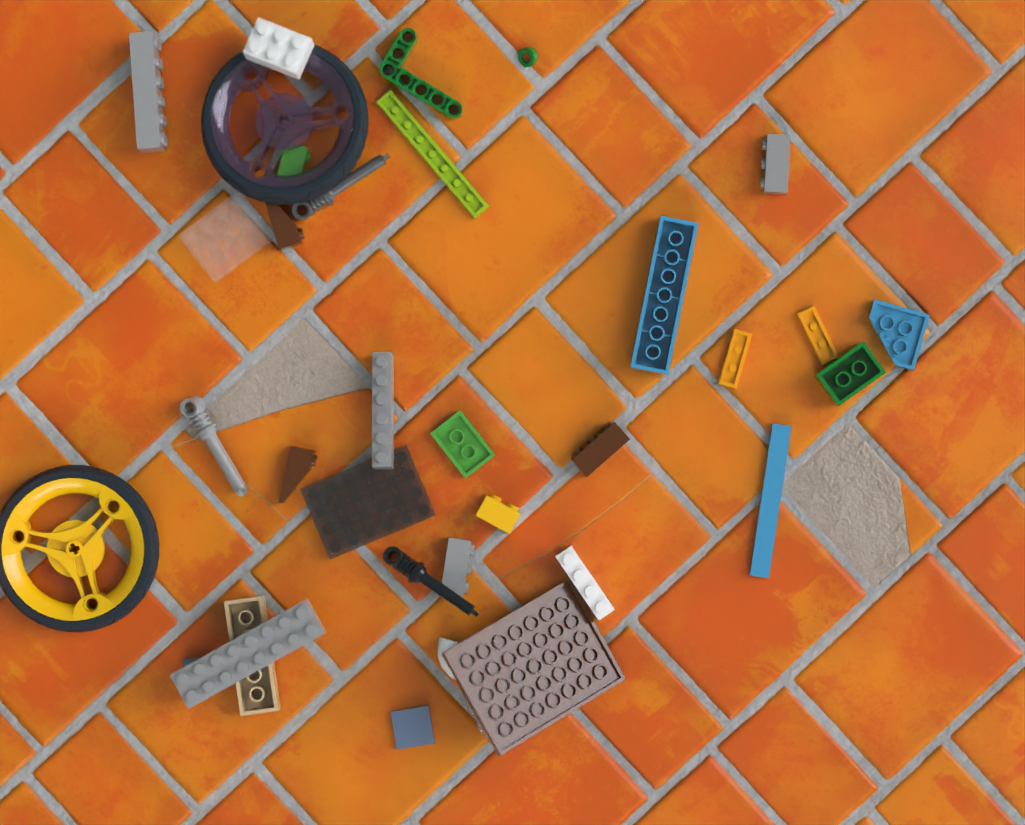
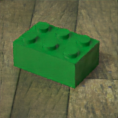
M862 341L814 376L835 406H840L886 372L865 342Z

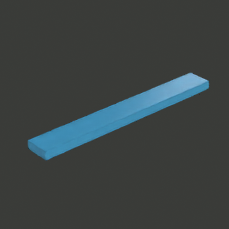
M772 423L749 574L751 576L769 578L792 426Z

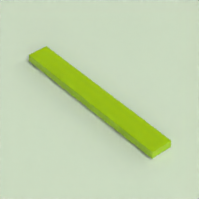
M391 90L376 101L379 107L474 219L489 207Z

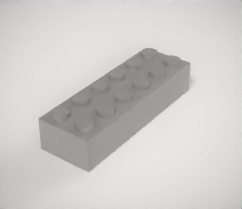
M152 31L129 33L137 149L142 153L166 151L169 141L168 135H165L164 127H167V117L163 114V108H166L165 97H162V89L165 86L164 78H161L160 70H163V61L159 57V51H162L161 39H158V36Z

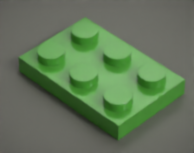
M461 410L430 433L465 479L495 456V453Z

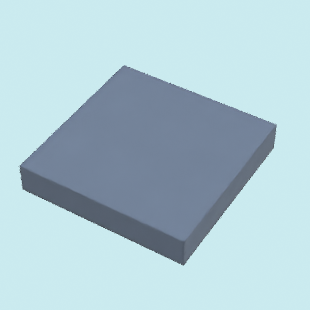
M429 705L391 711L397 750L435 744Z

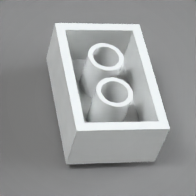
M258 17L243 50V54L250 61L299 80L313 50L314 43L312 38Z

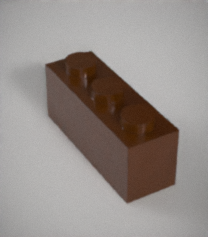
M608 422L601 428L603 432L598 437L594 434L587 441L588 446L584 449L580 447L572 454L574 457L572 461L586 477L630 440L615 422L612 424Z

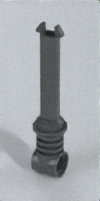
M387 153L384 156L379 154L351 172L338 186L326 194L307 202L294 204L292 207L293 215L297 219L306 220L316 213L315 210L318 212L320 211L319 208L323 209V205L325 207L332 206L336 195L386 164L385 161L390 158L389 154ZM300 205L307 207V213L303 216L298 213Z

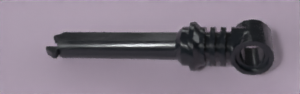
M395 546L388 547L384 551V561L406 576L408 582H421L467 615L472 613L477 617L479 613L474 610L475 606L429 575L423 562H415L414 559ZM398 553V559L391 562V555Z

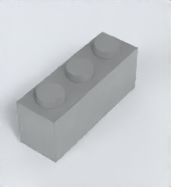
M767 134L766 139H762V150H765V158H761V169H764V177H760V188H763V193H788L791 135Z
M449 537L442 584L463 598L464 594H468L469 583H466V577L471 575L472 564H469V557L474 556L475 545H472V540Z

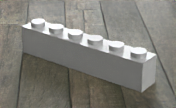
M372 352V468L394 469V355L392 352Z

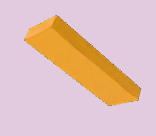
M813 305L797 313L796 315L821 366L838 358L839 355L815 306Z
M733 329L718 384L737 389L752 333Z

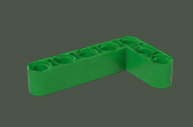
M411 28L403 29L380 65L379 70L382 77L452 120L459 119L463 114V108L457 100L402 68L417 43L415 31ZM405 34H412L414 36L413 40L405 42L403 40ZM402 50L404 55L402 58L396 59L393 57L394 52ZM385 67H393V73L385 75L383 73ZM408 76L410 82L407 85H402L400 83L401 77ZM419 86H425L427 91L425 94L419 95L416 93V89ZM435 96L443 98V102L439 105H435L432 100ZM453 105L459 107V112L456 115L449 113V108Z

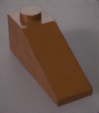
M265 202L279 250L303 244L302 239H305L302 228H298L295 222L278 204Z
M291 446L279 503H285L311 471L312 466H316L317 455H315V451Z

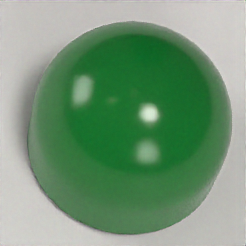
M532 47L521 49L518 53L519 62L525 67L534 65L538 60L537 51ZM525 52L530 55V62H526L523 59Z

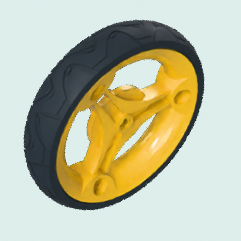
M66 465L48 469L23 483L7 500L0 512V586L10 602L20 612L47 628L64 632H88L109 626L125 617L141 602L154 580L159 561V536L155 520L141 495L125 480L111 472L86 465ZM78 493L99 498L101 508L88 521H66L58 525L52 533L32 530L29 522L30 517L41 505L55 497ZM112 501H116L119 504V509L116 512L110 507ZM105 512L110 518L98 530L93 524ZM115 519H123L131 542L129 565L122 580L108 594L100 593L96 582L95 570L101 564L105 554V543L102 536ZM18 531H21L24 535L22 541L16 539ZM32 535L48 538L47 546L30 543ZM79 546L80 550H77V552L72 551V547ZM27 547L45 552L56 571L62 575L72 577L81 596L77 604L60 602L42 593L28 577L23 566L21 552ZM88 575L93 591L89 595H87L82 581V577ZM91 598L97 601V607L95 609L89 606V600Z

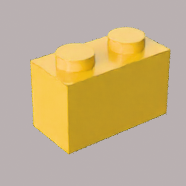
M494 494L491 496L487 495L476 516L510 534L521 514L518 512L519 508L511 503H508V505L501 503L502 498Z

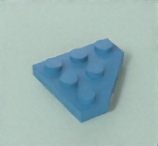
M873 299L868 319L893 364L914 370L930 315Z

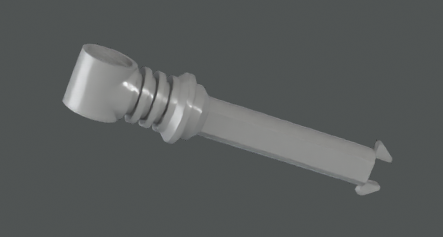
M192 396L183 400L180 404V411L183 416L192 420L190 421L191 424L194 423L193 428H197L195 429V436H199L200 440L206 442L234 492L240 497L247 494L246 484L216 435L217 424L213 423L212 420L209 421L210 417H206L208 415L207 412L204 413L205 403L203 399L199 396ZM190 402L194 405V410L191 409Z

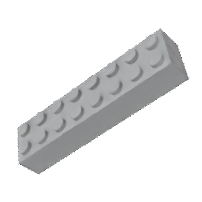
M307 598L170 674V677L186 706L190 709L326 633V630Z

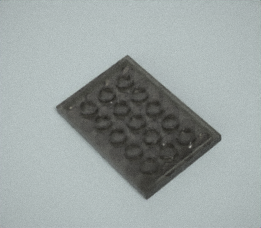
M407 445L394 450V469L372 468L371 459L300 489L329 559L436 516Z

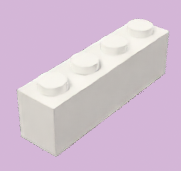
M571 545L555 555L598 620L615 610Z

